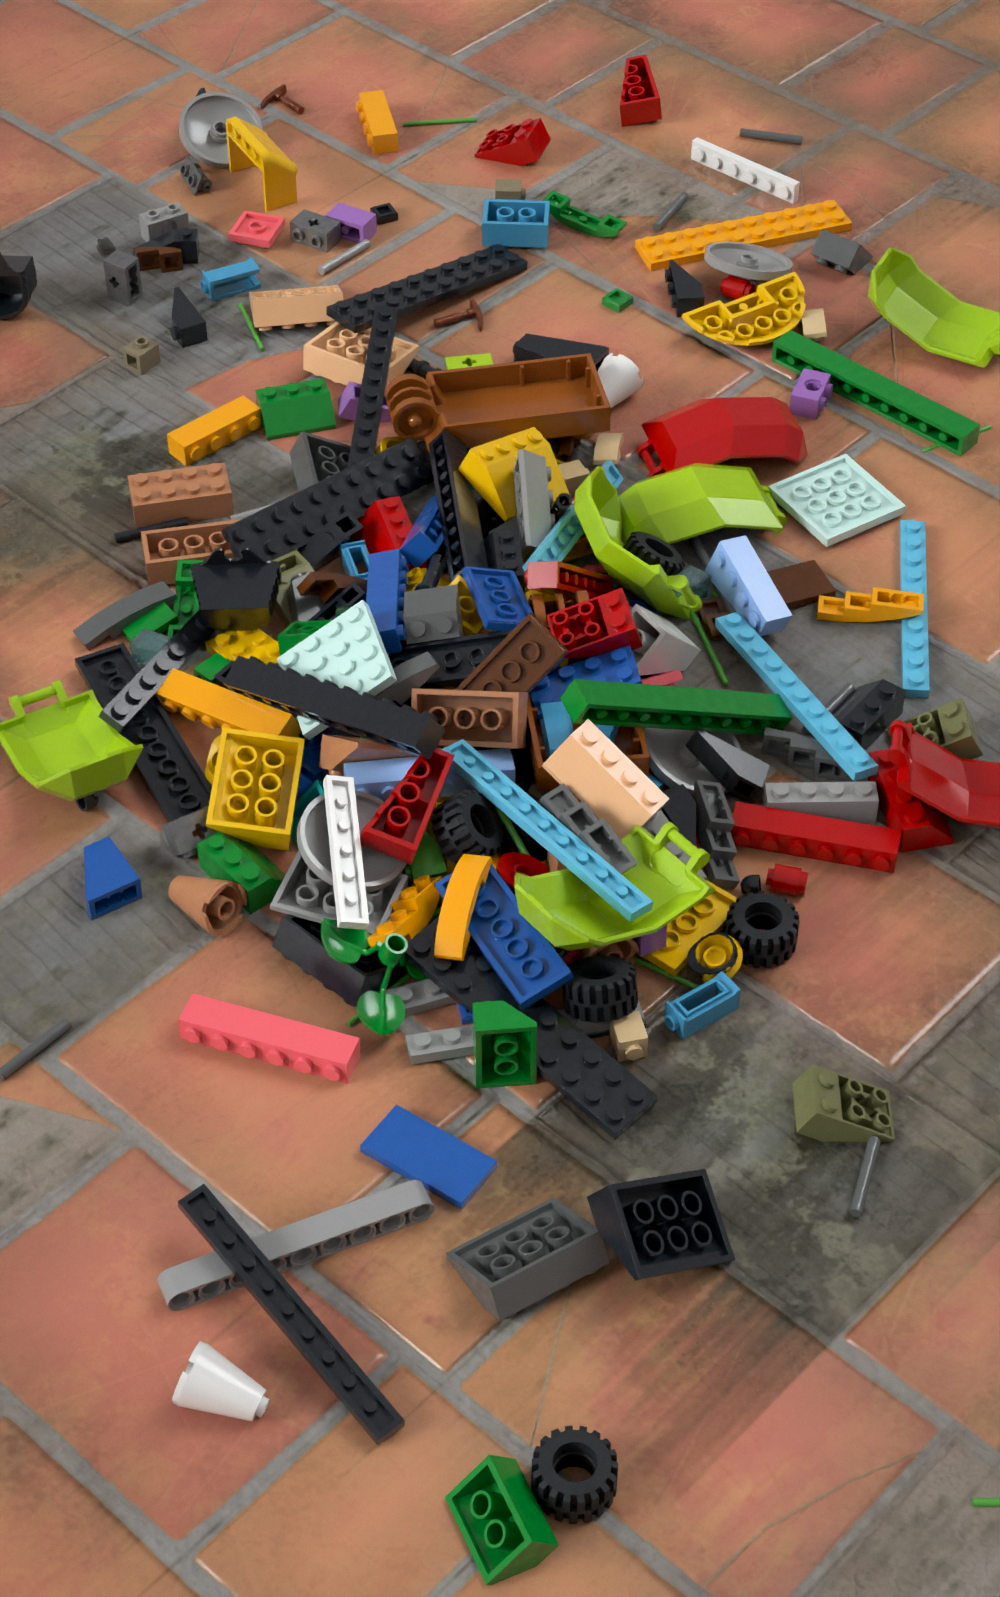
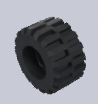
M638 531L632 532L623 546L624 549L648 565L660 564L667 576L680 575L685 567L684 559L671 545L651 534Z
M467 789L440 803L433 810V816H431L432 832L435 835L436 843L440 846V850L451 862L457 865L463 854H484L485 856L493 857L501 852L505 843L503 823L492 803L483 794Z
M758 891V894L749 892L746 893V897L740 896L736 898V902H732L729 906L725 934L739 942L743 950L742 964H752L754 968H760V966L772 968L773 964L779 966L783 964V960L788 961L792 957V953L796 950L800 921L798 911H795V906L792 903H787L785 897L779 898L776 896V893L772 892L770 894H764V891Z
M598 955L585 957L567 965L574 979L562 985L565 1012L571 1015L572 1018L593 1023L609 1022L623 1018V1016L632 1013V1010L637 1008L636 969L630 961L624 960L621 957Z
M565 1426V1431L560 1432L558 1428L551 1431V1438L545 1435L540 1440V1446H536L532 1459L531 1488L532 1492L535 1493L538 1504H543V1512L548 1516L554 1513L555 1520L562 1522L563 1518L569 1519V1524H577V1519H583L584 1523L591 1521L592 1515L599 1518L604 1514V1507L609 1509L612 1505L613 1497L616 1496L617 1454L615 1449H611V1443L607 1438L600 1440L601 1433L595 1430L589 1433L587 1432V1427L580 1426L579 1430H573L572 1426ZM568 1467H580L587 1470L592 1476L582 1482H569L562 1479L557 1473Z

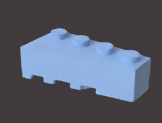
M746 535L720 541L704 570L706 576L760 636L784 631L792 614Z

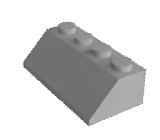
M518 449L513 467L522 560L527 562L555 526V515L550 514V505H553V491L548 490V481H551V467L546 466V458L524 449Z
M876 781L765 782L761 789L762 804L765 807L863 824H876L879 804Z

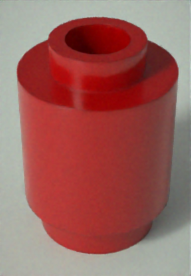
M729 275L722 280L720 291H722L723 297L736 300L754 293L755 285L751 284L749 280Z
M775 863L774 869L768 868L765 885L771 886V892L797 896V894L804 895L808 873L802 872V868Z

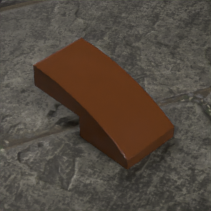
M161 246L135 248L136 257L139 259L140 271L160 268L162 273L183 270L182 251L179 248Z
M720 596L702 599V607L696 612L703 627L712 639L724 637L715 627V619L730 614V611H725Z

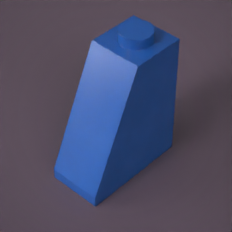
M110 837L84 847L86 901L91 920L143 898L139 876Z

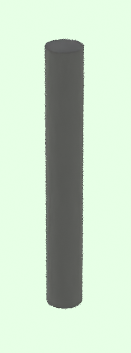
M744 128L740 130V137L802 145L803 136Z
M682 192L653 224L655 231H660L688 199L689 195L686 192Z
M847 683L825 705V708L832 713L855 690L854 685ZM804 726L802 728L803 732L806 735H811V733Z
M66 1018L62 1019L0 1068V1079L5 1080L72 1027L70 1021Z
M870 1136L867 1142L849 1211L854 1217H860L863 1212L881 1142L876 1136Z

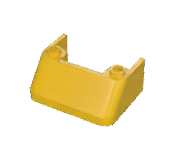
M238 117L226 119L230 172L232 173L255 165L259 168L263 176L266 211L296 203V175L298 173L296 164L280 150L262 129Z

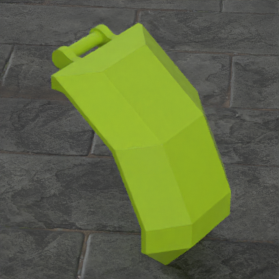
M892 247L888 248L871 271L868 298L880 315L928 352L982 368L987 366L994 354L1000 355V312L960 301L920 270L911 254Z
M694 463L640 480L618 496L623 520V544H625L630 534L636 531L656 536L670 545L723 527L772 530L777 535L784 530L783 526L787 523L784 513L779 511L772 498V491L768 486H762L759 483L751 467Z
M597 466L575 491L574 510L596 558L608 575L613 577L615 582L658 611L689 620L690 611L695 612L702 607L701 599L692 592L686 576H667L660 564L648 565L623 548V520L617 490L607 479L603 468ZM672 589L681 592L682 596L677 598Z
M60 680L51 682L50 686L18 697L15 695L9 697L10 706L16 717L0 722V744L17 772L37 790L71 802L123 783L128 778L144 748L142 744L134 745L98 717L103 708L97 701L93 689L68 698ZM54 695L56 696L58 703L25 714L23 706Z
M672 822L664 824L656 837L652 836L642 826L635 824L631 832L622 838L621 841L638 864L622 875L653 901L652 910L629 922L567 868L532 877L516 873L514 876V888L518 911L522 917L555 947L566 950L600 947L655 933L714 893L716 889L697 874L709 862L710 854L702 848L698 849L678 832V827ZM670 841L691 857L687 864L666 848Z

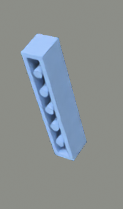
M510 748L478 750L483 757L515 783V766ZM419 756L344 763V777H354L355 790L371 794L385 802ZM450 768L439 798L455 796L467 789L469 791L475 790L478 794L480 792L454 769Z

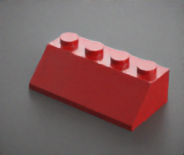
M400 496L376 500L365 511L364 516L357 519L364 527L361 540H365L369 554L400 549L413 527ZM426 561L419 566L420 569L427 568ZM408 564L410 572L415 567L413 565Z
M888 749L869 752V756L879 766L877 774L869 776L868 781H876L879 806L889 828L902 830L899 846L900 853L954 844V839L941 811L897 786L898 768L889 761L887 756Z

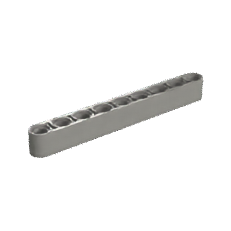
M411 1180L251 1239L279 1273H283L422 1222L432 1216L435 1206L423 1183L420 1180ZM216 1252L170 1267L160 1273L157 1278L166 1304L172 1311L183 1310L245 1287Z

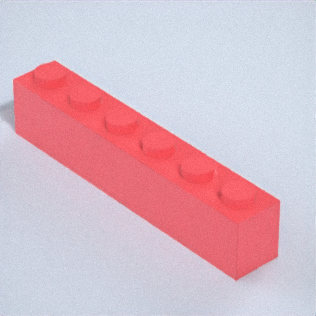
M193 993L178 1019L181 1039H185L188 1042L211 1046L220 1051L233 1052L246 1058L259 1059L275 1066L292 1068L302 1073L318 1075L331 1081H340L348 1084L361 1057L360 1038Z

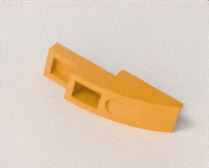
M429 875L418 877L413 881L414 884L411 887L402 890L399 893L400 896L391 903L394 912L390 914V919L375 927L376 931L367 938L370 948L375 946L378 941L383 943L387 935L391 933L401 934L408 942L429 924L438 905L440 894L434 883L443 879L442 876L430 878Z

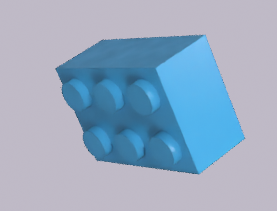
M485 199L482 220V246L492 247V245L499 244L512 248H548L550 201Z

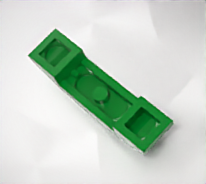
M553 190L542 200L550 201V214L557 220L574 230L588 235L614 237L627 226L626 221L608 214L604 219H601L570 206L571 198Z
M178 559L175 579L176 596L178 598L174 601L173 612L177 615L179 622L175 625H169L167 642L200 609L190 566L193 563L204 562V560Z

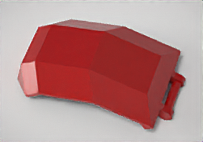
M730 397L694 401L642 423L641 426L648 440L640 444L636 450L649 470V477L694 463L716 465L730 458L783 457L798 463L808 455L803 430L787 403L774 397ZM654 451H656L661 461L659 466H657L652 457Z
M895 720L890 724L892 741L887 756L889 761L898 768L897 786L965 825L1000 829V763L963 759L917 733L913 728L912 722L905 724L901 720Z

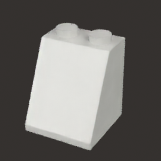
M635 604L632 608L635 623L643 647L632 651L639 675L658 674L678 669L685 671L701 650L667 619L638 604Z

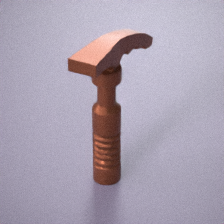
M285 84L268 94L260 104L261 109H264L273 99H277L278 101H283L284 105L300 115L304 112V107L289 97H284V93L287 92Z
M473 298L470 299V309H467L466 312H457L434 319V325L436 328L459 322L466 317H476L478 329L482 331L483 315Z

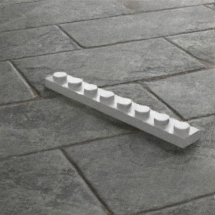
M638 1000L637 1008L632 1010V1012L640 1011L643 1023L645 1024V1017ZM565 1009L557 1010L584 1034L610 1030V1021L598 1023L580 1021V1019L572 1018L571 1015L565 1012ZM473 1024L405 1035L411 1065L473 1055Z

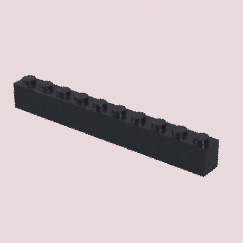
M445 428L428 445L451 583L457 575L463 577L464 567L488 568L474 487L458 470L468 454L466 444Z
M238 656L223 682L233 692L274 708L429 760L446 731L437 723L438 718L427 711H423L420 714L412 707L404 704L401 708L386 698L379 701L375 696L367 692H363L361 695L348 686L339 688L338 685L329 680L320 682L319 679L310 674L302 676L291 668H287L285 671L275 663L268 662V664H265L254 656H250L249 659Z

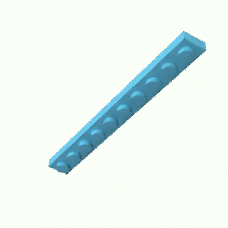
M608 460L601 467L605 471L609 482L617 489L624 478L612 461ZM575 500L523 565L524 571L528 569V562H562L583 534V527L574 510Z
M900 520V591L924 594L923 614L901 619L902 689L906 690L905 697L928 698L930 686L925 521Z
M739 612L715 619L717 630L775 694L780 695L788 709L853 781L877 774L879 765Z
M464 739L441 749L455 755L451 765L452 769L629 922L652 910L653 901Z

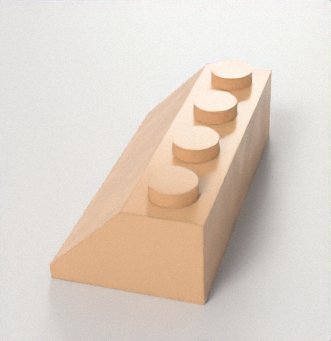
M589 719L577 728L542 764V767L560 785L564 783L579 803L584 800L598 820L604 818L620 840L631 832L635 824L643 827L669 800Z

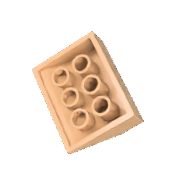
M338 285L249 292L254 327H259V331L272 330V326L281 325L282 329L295 328V324L304 323V327H313L318 325L317 322L326 321L327 325H332L336 321L326 315L327 306L343 301V292Z
M336 321L304 345L303 370L346 386L350 381L362 385L371 328L353 333ZM394 337L386 387L394 378L404 374L419 351V345Z

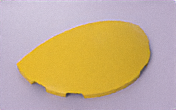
M792 272L758 285L756 292L726 304L718 300L682 314V319L699 333L722 343L746 346L767 344L777 340L789 330H794L800 319H802L806 303H804L805 289L796 272Z

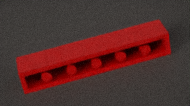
M559 561L528 562V569L525 571L527 589L553 596L555 592H561L565 599H574V592L577 590H586L589 599L613 591V577Z
M737 801L735 803L732 815L735 825L730 833L734 844L737 846L889 873L895 872L902 830Z

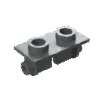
M186 156L180 168V175L195 196H197L198 190L209 191L212 187V182L205 177L200 165L192 162L189 156Z

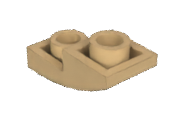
M823 308L805 310L801 319L804 337L812 341H820L822 337H827Z
M600 433L598 435L593 458L594 465L601 466L608 460H611L614 466L618 464L621 458L620 448L624 442L623 433Z

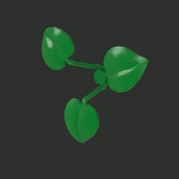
M324 918L321 923L322 942L328 954L336 961L352 965L358 962L361 954L368 956L377 950L379 951L380 961L387 966L380 993L376 991L363 993L358 999L356 1009L360 1020L376 1034L383 1036L393 1034L400 1027L405 1017V1005L401 997L396 994H385L394 966L400 962L402 967L407 966V971L413 978L421 981L429 979L405 958V952L408 948L407 940L401 934L391 933L387 935L383 943L378 941L375 946L367 949L369 947L367 938L370 936L367 930L338 928L337 920Z

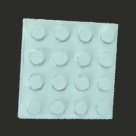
M847 454L768 486L772 491V498L826 547L904 514L906 509L904 503Z
M361 600L277 658L279 666L285 671L287 668H291L302 676L310 674L319 679L320 682L329 680L338 685L339 688L348 686L361 695L363 692H367L375 696L397 681L370 607L364 600ZM297 716L302 734L308 740L329 727Z

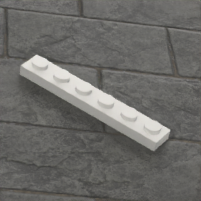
M698 137L692 140V160L792 204L798 201L799 181Z
M326 775L323 780L337 926L338 928L366 930L369 925L354 777Z

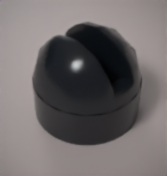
M91 794L76 800L79 809L85 812L93 809L98 804L99 796Z
M749 875L742 879L740 886L744 895L749 892L758 894V891H761L760 875Z

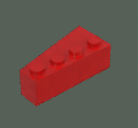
M647 55L626 58L625 78L623 79V91L621 92L619 105L622 127L662 120L660 96Z
M436 748L430 760L419 756L407 771L405 777L393 789L384 804L382 803L370 822L362 829L360 835L361 845L412 865L455 755Z

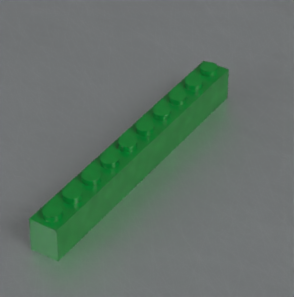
M789 330L773 342V362L801 375L804 368L831 374L830 384H833L832 391L935 444H940L941 447L959 456L965 454L978 442L979 423L792 330Z
M574 679L560 698L573 723L583 724L589 719L594 725L692 731L700 728L709 732L764 735L765 727L783 731L793 719L780 695L770 693Z

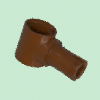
M571 436L557 437L556 442L560 445L558 460L570 462L573 449L577 445H581L580 441L582 439H575Z

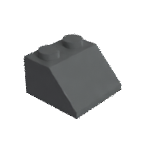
M824 229L821 230L811 251V254L817 258L816 262L825 267H828L829 264L833 265L836 271L845 275L847 272L856 274L873 258L859 243Z
M457 584L404 592L403 619L407 644L465 636Z

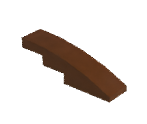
M310 572L296 588L301 596L320 595L323 603H329L353 581L367 594L368 580L330 572Z

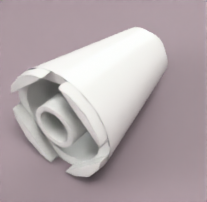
M613 353L605 357L598 370L599 378L611 408L637 392L644 382L643 377L640 379L638 375L639 368L629 358L621 354L617 357L612 356Z
M200 1341L188 1360L190 1363L186 1371L182 1372L172 1397V1403L184 1408L247 1421H253L255 1416L262 1418L270 1401L269 1398L265 1397L267 1390L209 1344Z

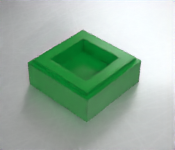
M617 288L602 297V305L618 313L633 304V296Z

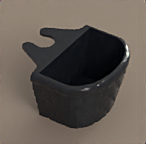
M0 252V320L14 318L27 307L35 290L34 288L37 286L33 256H5Z
M246 547L241 548L242 556L240 558H228L224 556V549L217 548L204 562L193 563L190 569L204 624L207 627L225 631L253 630L269 625L279 593V585L282 581L279 563L277 561L265 560Z

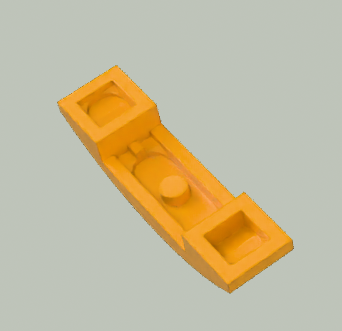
M463 854L459 859L449 880L439 915L434 948L435 958L464 960L471 936L468 927L480 885L486 884L492 863L491 856Z

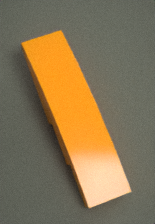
M873 587L872 594L846 591L845 599L819 595L816 620L876 622L918 616L923 614L924 594Z

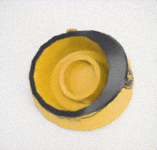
M721 932L702 936L690 948L687 955L689 967L696 972L704 983L715 978L721 971L731 979L739 970L743 960V950L739 942Z

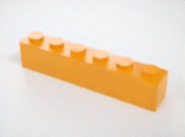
M175 668L172 669L156 693L163 701L162 706L172 713L181 712L191 721L201 720L204 725L211 729L218 727L222 730L223 727L296 738L301 733L299 722L292 714Z

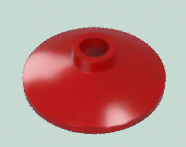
M517 852L502 855L496 864L498 874L514 890V876L516 873L532 877L550 872L536 858Z

